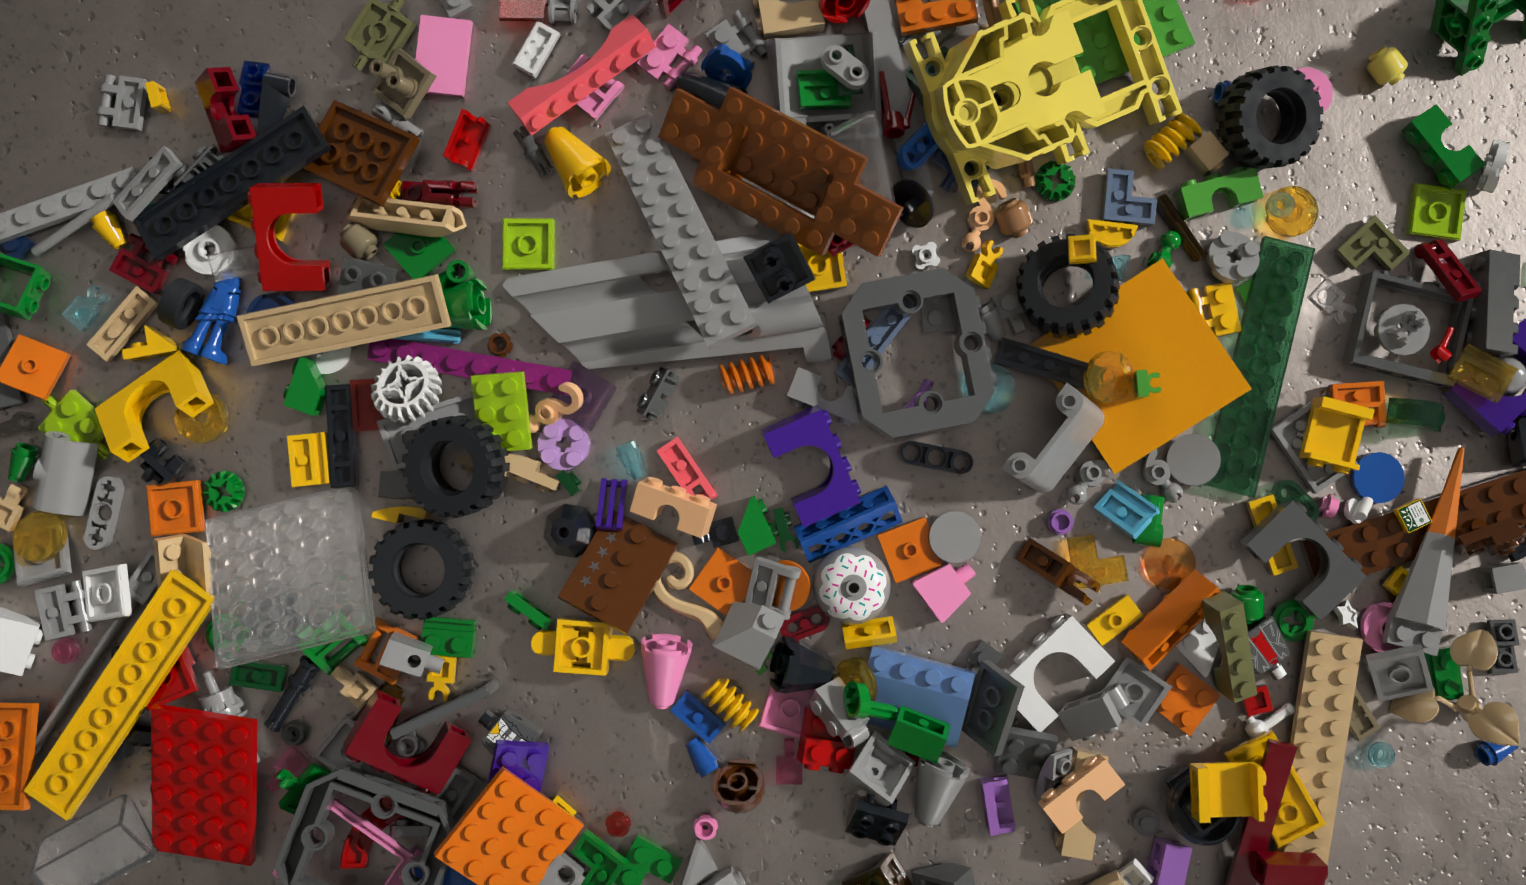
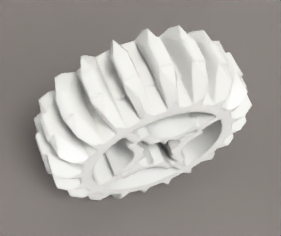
M407 355L404 361L402 358L397 357L396 363L388 361V367L386 369L380 368L382 374L374 376L376 383L370 385L373 391L371 398L374 401L375 408L380 411L384 418H389L395 423L399 420L401 423L406 424L408 419L416 423V418L419 415L425 418V412L427 410L433 411L432 404L439 403L437 396L442 394V389L440 388L442 381L439 378V373L430 362L423 361L418 356L413 359ZM396 401L397 403H398V402H404V403H403V404H395V403H391V402Z

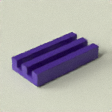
M601 479L596 529L622 531L628 486L627 480ZM607 487H611L606 524H602ZM616 488H621L617 524H612Z

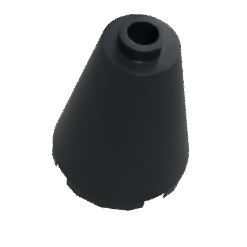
M691 72L680 75L675 83L676 89H682L718 109H721L729 87H734L748 94L747 90L742 87Z

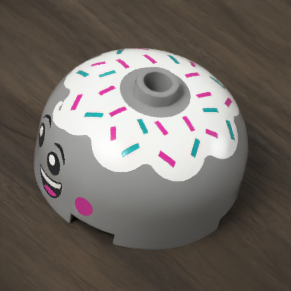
M843 547L829 553L820 561L813 576V592L818 606L828 617L842 624L857 625L872 620L884 609L890 596L891 583L885 565L875 554L861 547ZM851 583L858 584L856 592L849 591Z

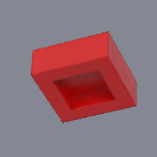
M1256 685L1257 695L1241 701L1245 716L1250 717L1273 711L1267 685Z

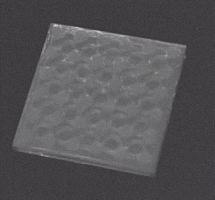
M359 487L333 488L205 520L207 544L211 550V558L209 559L210 596L214 598V601L211 603L216 668L222 670L376 632Z

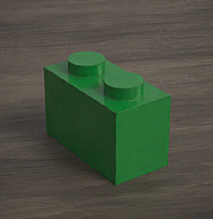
M901 705L891 728L887 744L937 764L948 738L950 724Z

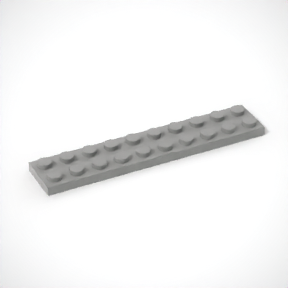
M651 112L606 133L605 136L710 350L757 327V324L666 142L658 138L660 130Z

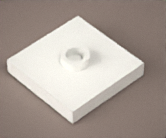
M127 564L82 571L88 623L132 616Z

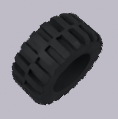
M1270 66L1246 72L1245 75L1234 79L1233 85L1227 86L1223 92L1225 98L1220 99L1217 108L1220 109V112L1216 114L1215 122L1219 124V129L1216 130L1217 137L1222 138L1223 142L1221 144L1226 150L1230 151L1228 156L1233 161H1239V164L1246 168L1267 169L1284 167L1287 164L1296 163L1300 160L1301 156H1306L1311 151L1310 145L1316 143L1319 138L1317 131L1322 129L1323 121H1320V115L1323 114V106L1320 107L1319 105L1321 97L1319 92L1314 91V83L1311 79L1305 80L1306 75L1299 70L1294 71L1289 66ZM1265 95L1270 96L1277 103L1281 113L1279 132L1271 142L1261 134L1256 119L1259 103Z
M1066 234V239H1060L1059 235L1051 237L1052 242L1048 244L1044 240L1037 244L1038 250L1036 252L1030 250L1026 255L1027 262H1021L1018 269L1020 276L1016 277L1017 297L1029 321L1033 326H1037L1041 332L1045 334L1052 333L1053 337L1056 338L1068 335L1069 339L1077 338V334L1083 332L1085 336L1091 334L1092 328L1097 327L1099 329L1105 324L1104 319L1112 316L1114 312L1113 307L1115 304H1118L1119 278L1109 252H1104L1101 244L1096 242L1097 262L1070 265L1068 236H1075V234ZM1073 266L1082 268L1091 275L1093 289L1082 303L1069 308H1060L1051 305L1046 300L1043 287L1048 277L1056 270Z
M459 415L429 421L424 424V428H418L413 433L415 439L408 440L405 446L409 451L403 454L402 463H406V469L402 470L403 477H407L409 484L405 486L408 492L413 491L415 494L413 500L418 505L425 504L424 510L429 513L436 512L438 517L446 518L451 516L452 518H460L488 508L493 504V500L500 497L503 493L500 487L506 486L508 477L504 475L505 472L510 471V463H505V456H508L507 448L502 449L500 445L503 442L499 434H492L494 428L489 424L481 425L482 421L478 418H468L467 416ZM449 442H456L464 447L473 463L472 480L468 487L462 491L451 487L444 480L440 471V456L444 447Z
M424 519L396 525L395 529L388 530L383 535L384 539L376 543L374 547L376 554L370 556L369 564H373V570L368 571L369 579L374 578L375 585L371 586L373 593L380 594L381 598L378 601L383 606H390L391 613L395 615L402 614L405 619L412 620L418 618L419 620H427L451 611L458 603L464 600L466 597L465 593L471 589L473 584L471 576L475 575V567H472L471 560H474L473 552L469 553L468 551L469 543L466 539H462L459 536L460 532L458 530L448 527V524L441 521L436 522ZM416 545L433 547L440 554L444 562L445 574L443 581L436 590L430 593L422 594L413 591L407 586L402 577V559L407 550Z

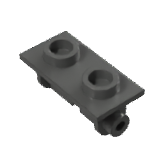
M663 367L656 370L650 378L649 383L651 385L649 389L638 400L636 412L653 421L657 417L660 418L668 403L660 397L662 394L668 397L672 396L679 383L677 381L679 376L672 372L669 373L670 370Z

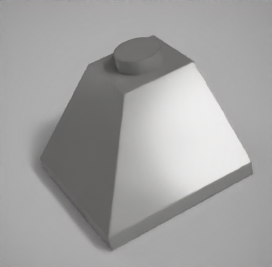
M733 602L711 648L759 671L776 640L785 616L763 605Z

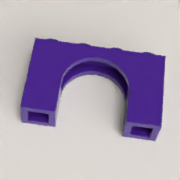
M1526 318L1518 323V334H1513V344L1518 345V354L1513 356L1524 365L1525 369ZM1470 371L1443 394L1491 438L1499 433L1505 435L1516 425L1513 420L1518 415L1521 417L1526 415V388L1519 396H1502L1489 389Z
M819 405L761 429L773 458L801 446H816L828 454L830 468L825 480L817 487L791 498L803 527L861 503L858 494L862 493L856 479L851 481L848 473L852 470L846 456L841 457L838 450L842 447L837 433L832 434L829 425L833 424L828 411H822Z

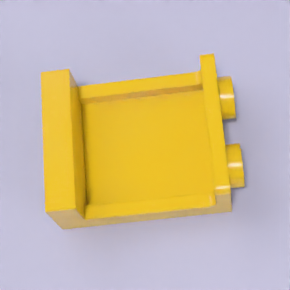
M1325 396L1313 398L1299 458L1308 460L1307 464L1314 467L1323 468L1324 464L1333 466L1332 471L1337 473L1349 474V471L1359 470L1360 465L1355 464L1365 420L1373 419L1375 409Z

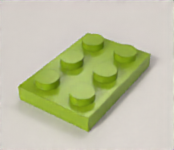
M524 371L472 375L471 383L475 418L482 421L481 425L489 424L494 428L492 434H499L503 440L500 443L502 449L507 448V451L532 449Z

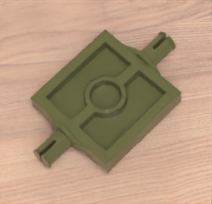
M368 0L344 37L348 44L360 52L352 64L354 68L362 72L369 59H378L387 64L396 48H403L416 27L414 22L404 17L400 12L406 0H393L391 4L381 3L378 0Z

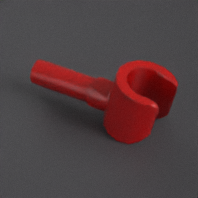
M1447 327L1440 343L1430 351V356L1438 364L1441 361H1447L1452 356V353L1446 347L1454 331L1453 327Z

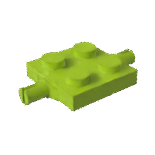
M69 390L59 402L51 395L47 401L40 399L50 409L48 416L38 427L44 435L49 431L63 432L70 435V441L99 444L98 454L102 459H107L112 454L102 443L104 433L95 412V407L76 390Z

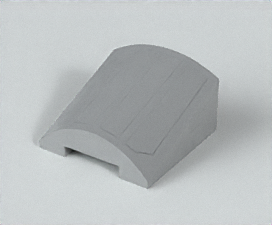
M877 31L765 40L776 110L835 141L883 138ZM839 45L867 67L869 77L865 85L858 90L850 89L852 105L849 109L799 110L796 73L798 70H824L821 65V57L828 46ZM832 55L833 59L839 60L837 55ZM852 71L855 76H860L858 71Z

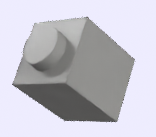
M1508 561L1479 567L1483 591L1486 593L1501 594L1526 589V569L1523 563Z

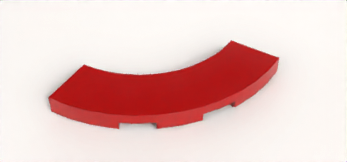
M383 797V806L392 809L391 799ZM371 806L360 815L381 831L389 824L395 822V820L405 818V816L395 813L390 818L380 819L373 814ZM354 826L347 835L342 848L340 869L368 867L369 855L374 840Z

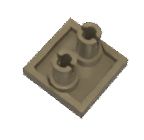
M398 47L387 64L374 59L369 66L370 72L378 76L371 91L407 119L411 118L437 77Z

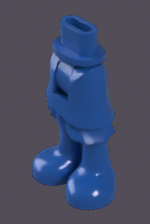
M222 272L219 282H214V287L210 290L204 304L198 311L200 314L194 319L198 321L194 332L189 339L179 345L178 349L227 365L228 356L221 351V345L230 323H234V318H236L239 305L238 294H241L239 287L242 278ZM215 323L206 345L203 346L210 325Z

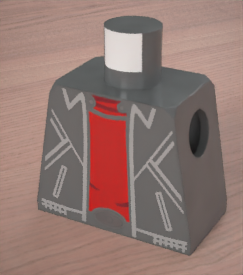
M1264 614L1254 624L1247 625L1254 673L1261 675L1268 671L1273 680H1279L1287 674L1281 661L1290 655V651L1273 616Z

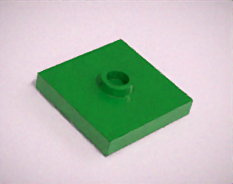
M395 233L383 243L412 279L428 276L456 252L455 248L444 236L428 237Z

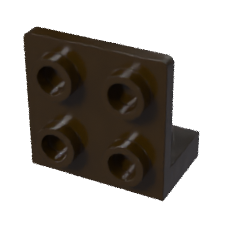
M893 852L885 854L874 868L848 878L842 883V885H913Z

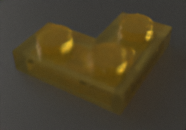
M1094 534L1067 538L1070 560L1074 567L1087 574L1100 585L1129 581L1124 555L1098 558ZM1075 582V587L1078 589L1088 588L1082 582L1080 584Z

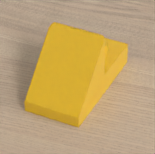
M144 325L147 342L131 344L132 348L122 349L123 360L133 362L171 356L178 351L179 344L155 327Z

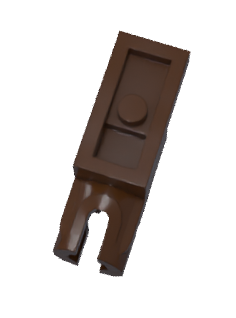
M1031 538L1028 539L1015 558L1018 562L1036 572L1043 579L1085 606L1089 605L1093 600L1076 588L1074 583L1080 584L1082 582L1096 593L1100 590V584Z

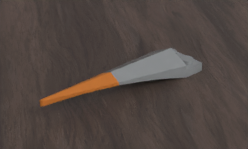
M1464 447L1457 449L1432 516V522L1429 523L1408 575L1387 616L1382 639L1383 643L1398 647L1421 644L1424 654L1438 655L1442 631H1445Z

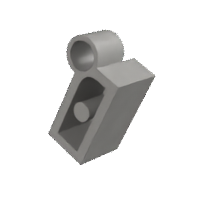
M837 677L815 689L808 703L813 713L819 716L825 724L828 733L833 737L840 736L843 744L847 748L852 749L869 739L870 735L866 724L870 716H867L865 719H859L847 715L843 699L846 685L840 677Z
M1115 683L1100 692L1066 703L1057 714L1071 741L1081 738L1083 741H1087L1095 737L1099 732L1104 731L1108 734L1117 730L1122 721L1117 711L1126 707L1130 702L1120 683Z

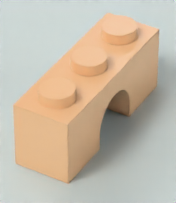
M648 477L638 482L630 512L654 520L662 515L665 505H671L679 513L677 530L699 538L709 533L717 504L710 502V498L699 494L695 496L688 494L686 489L679 486L669 487L662 484V480L654 477Z
M1100 754L1086 759L1080 770L1076 773L1071 772L1062 779L1061 785L1044 792L1041 800L1038 802L1062 834L1083 818L1076 807L1077 796L1082 791L1094 790L1105 801L1125 785L1107 760Z

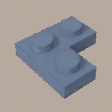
M1108 168L1105 175L1101 221L1153 226L1156 218L1157 199L1132 196L1134 171Z

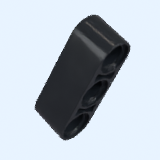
M916 441L904 442L897 449L898 459L907 465L953 474H965L973 467L972 456L962 450ZM907 445L913 446L916 450V455L912 460L906 459L903 455V449ZM933 450L938 451L941 455V461L937 465L931 464L928 459L929 453ZM958 455L963 456L966 460V466L962 470L957 469L954 465V459Z

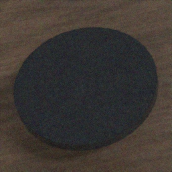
M902 179L893 185L890 191V200L904 207L900 220L913 228H921L927 225L933 217L934 207L926 189L910 179Z

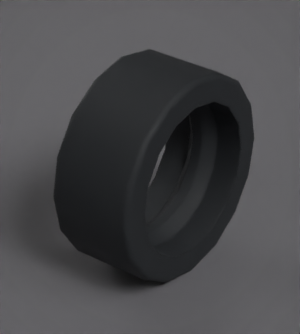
M184 278L173 280L166 287L160 298L157 310L158 319L162 323L178 330H184L189 327L202 307L204 299L203 288Z

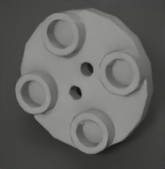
M1399 304L1391 306L1382 312L1373 332L1385 350L1396 356L1414 354L1424 347L1429 339L1430 326L1427 317L1420 309L1413 305Z

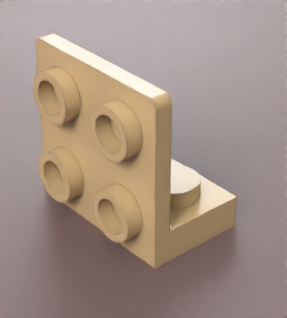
M187 534L153 539L157 590L169 572L176 569L201 586L205 592L211 593L213 575L209 569L211 550L207 542Z

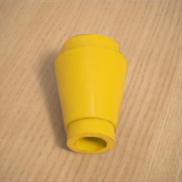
M110 210L100 212L91 218L92 228L114 250H118L128 244L116 215L112 214Z

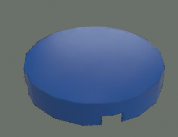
M1382 452L1367 453L1358 458L1359 470L1351 471L1350 482L1355 494L1360 498L1370 497L1373 499V503H1385L1396 498L1403 489L1405 481L1404 470L1399 461L1393 456Z

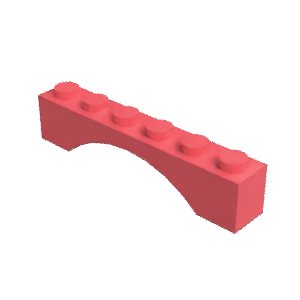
M631 14L611 29L601 48L580 68L554 82L529 87L507 103L518 121L532 136L656 46L648 29Z

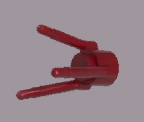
M880 71L879 76L883 103L881 101V116L884 135L890 139L900 138L905 134V129L910 128V118L916 95L913 93L910 96L905 118L900 112L891 111L884 71Z

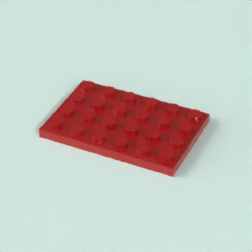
M155 704L151 707L152 850L251 866L256 861L258 719L163 704Z

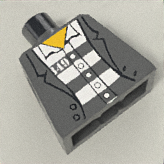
M487 710L478 720L489 731L481 742L492 755L496 740L535 742L544 731L542 727L511 710H507L500 719Z

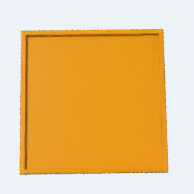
M1163 258L1120 286L1118 304L1114 305L1112 316L1110 318L1106 317L1104 319L1105 324L1099 329L1094 327L1091 329V334L1085 336L1083 332L1077 334V338L1069 339L1068 335L1056 338L1053 337L1052 333H1048L1030 344V346L1104 368L1096 393L1077 387L1074 388L1097 405L1104 413V423L1091 440L1114 474H1117L1252 389ZM1147 370L1148 375L1159 373L1160 377L1152 378L1150 385L1153 388L1161 387V391L1158 393L1149 392L1148 397L1135 398L1133 372ZM1052 380L1060 392L1065 384Z

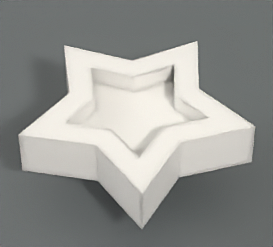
M1348 599L1343 601L1341 606L1333 609L1338 616V626L1347 625L1352 630L1358 628L1356 618L1360 612L1351 607Z

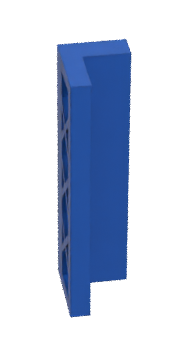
M884 486L859 497L861 503L809 526L803 527L802 523L794 526L793 528L808 562H814L839 548L848 547L902 523L896 501L889 488ZM893 511V517L881 520L884 514ZM870 523L866 529L857 530L859 525ZM846 534L843 539L839 541L834 540L836 535ZM823 544L820 549L810 553L809 547Z

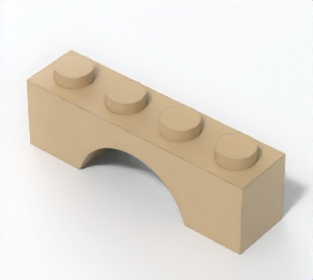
M1072 747L1071 772L1076 773L1083 767V762L1091 756L1100 754L1108 762L1109 757L1101 751ZM1087 790L1082 791L1077 796L1076 807L1078 811L1081 799ZM1080 820L1063 834L1056 830L1053 837V845L1061 856L1092 861L1096 834Z

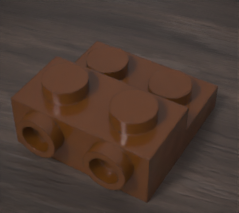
M1513 516L1460 535L1456 548L1460 556L1467 553L1469 557L1484 552V547H1487L1491 556L1499 554L1500 557L1517 551L1516 547L1525 542L1526 529L1521 522L1517 523Z

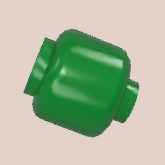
M1239 585L1235 590L1231 591L1230 595L1244 604L1247 625L1254 624L1255 621L1264 616V595L1256 586Z

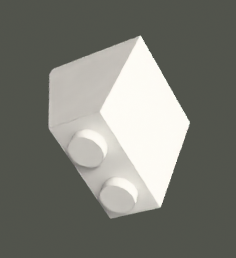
M0 607V672L22 676L25 668L31 669L36 654L30 652L33 644H40L43 635V629H39L40 620Z

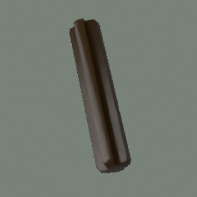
M1163 194L1156 198L1157 210L1171 230L1180 235L1181 244L1192 260L1198 262L1207 255L1206 250L1169 197Z

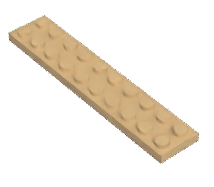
M1307 630L1290 743L1297 747L1292 765L1326 825L1280 848L1274 842L1273 851L1316 853L1327 866L1363 639Z

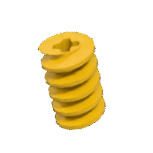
M1180 113L1174 117V120H1170L1166 126H1163L1159 133H1155L1151 140H1147L1143 144L1144 152L1153 166L1162 170L1164 168L1162 160L1168 164L1172 162L1170 154L1175 157L1179 156L1180 151L1178 148L1186 150L1188 148L1186 141L1193 144L1195 142L1194 135L1201 137L1202 129L1193 118Z
M718 678L703 693L701 699L711 697L708 706L711 707L718 704L719 706L715 713L719 714L725 711L726 714L723 721L726 722L733 719L730 728L734 729L739 726V734L754 720L759 709L755 707L749 710L751 701L742 702L744 694L734 695L737 687L733 685L727 688L729 679L725 678L719 681L720 678Z

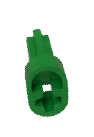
M854 681L846 684L843 699L846 713L849 717L865 719L867 716L891 721L896 719L895 714L898 713V708L890 704L871 701L868 687L865 684Z

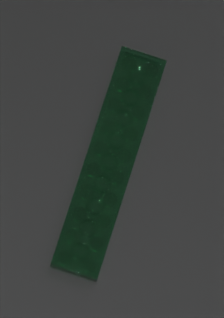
M1264 236L1261 239L1260 262L1252 276L1241 321V331L1238 333L1232 358L1252 389L1222 407L1219 411L1212 441L1219 450L1221 462L1217 474L1210 481L1204 483V486L1255 498L1315 248Z

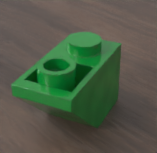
M301 356L293 364V377L291 383L284 390L283 398L285 400L283 405L312 416L321 415L326 402V384L314 359Z
M755 496L750 498L738 530V535L748 556L776 544L775 537L779 536L774 523H768L764 516L765 513H768V510L762 498L757 500Z

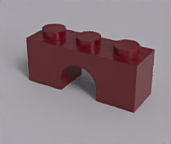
M231 67L206 68L197 78L195 84L221 153H230L256 137V133L249 115H237L235 111L234 99L239 92V88Z

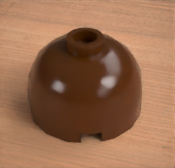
M743 758L732 759L727 762L728 765L722 769L719 767L716 770L712 779V790L717 802L725 810L736 814L747 813L755 809L762 801L765 794L764 777L754 762Z

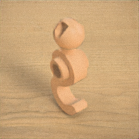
M991 179L998 198L1004 200L1007 196L1005 187L999 181ZM980 185L975 192V197L979 198V201L976 202L978 206L971 210L967 219L968 225L971 228L970 233H966L961 239L962 248L970 253L980 248V233L987 231L994 223L993 211L986 199L982 198L981 193L983 192ZM966 245H969L971 250H967Z
M564 382L559 385L558 389L571 396V404L550 397L540 401L536 405L535 414H529L531 434L539 431L541 423L545 425L554 424L560 420L562 414L569 415L579 410L584 401L581 389L571 382Z

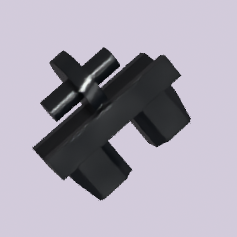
M161 438L154 439L148 444L149 449L140 454L145 460L140 465L145 471L141 479L146 483L154 479L158 484L162 483L164 478L169 483L175 480L181 482L185 478L181 473L188 465V462L178 454H174L167 461L163 455L171 448L170 445Z

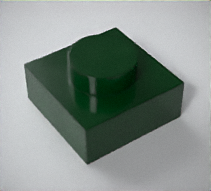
M562 470L556 475V478L571 496H576L583 490L580 486L582 481L573 470L570 473L568 470Z

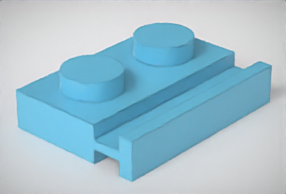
M1119 480L1114 488H1110L1094 506L1097 513L1133 539H1136L1152 522V518L1160 513L1157 506Z

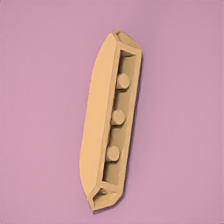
M357 196L347 211L346 217L347 220L353 223H361L374 230L428 237L447 236L467 227L462 211L454 206L390 198L387 199L382 207Z

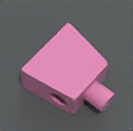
M945 563L943 566L911 580L910 583L937 620L943 623L970 596L971 592L965 583L976 574L968 563H965L956 571L950 564Z

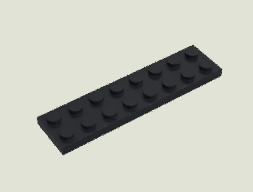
M302 106L144 209L134 219L133 223L153 259L160 262L249 204L247 198L248 191L250 190L249 187L258 183H281L332 149L309 110Z

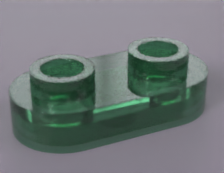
M1280 480L1272 487L1271 494L1274 495L1278 505L1283 500H1297L1307 509L1306 515L1311 520L1318 518L1320 512L1318 504L1296 482ZM1283 488L1287 490L1286 497H1283L1281 495V490Z

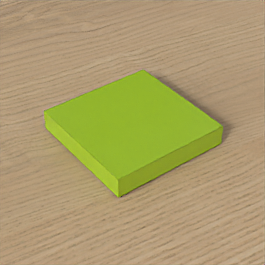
M1413 184L1406 235L1454 242L1460 241L1467 190L1456 188L1449 190L1447 187Z
M503 218L502 270H554L555 220L547 218Z

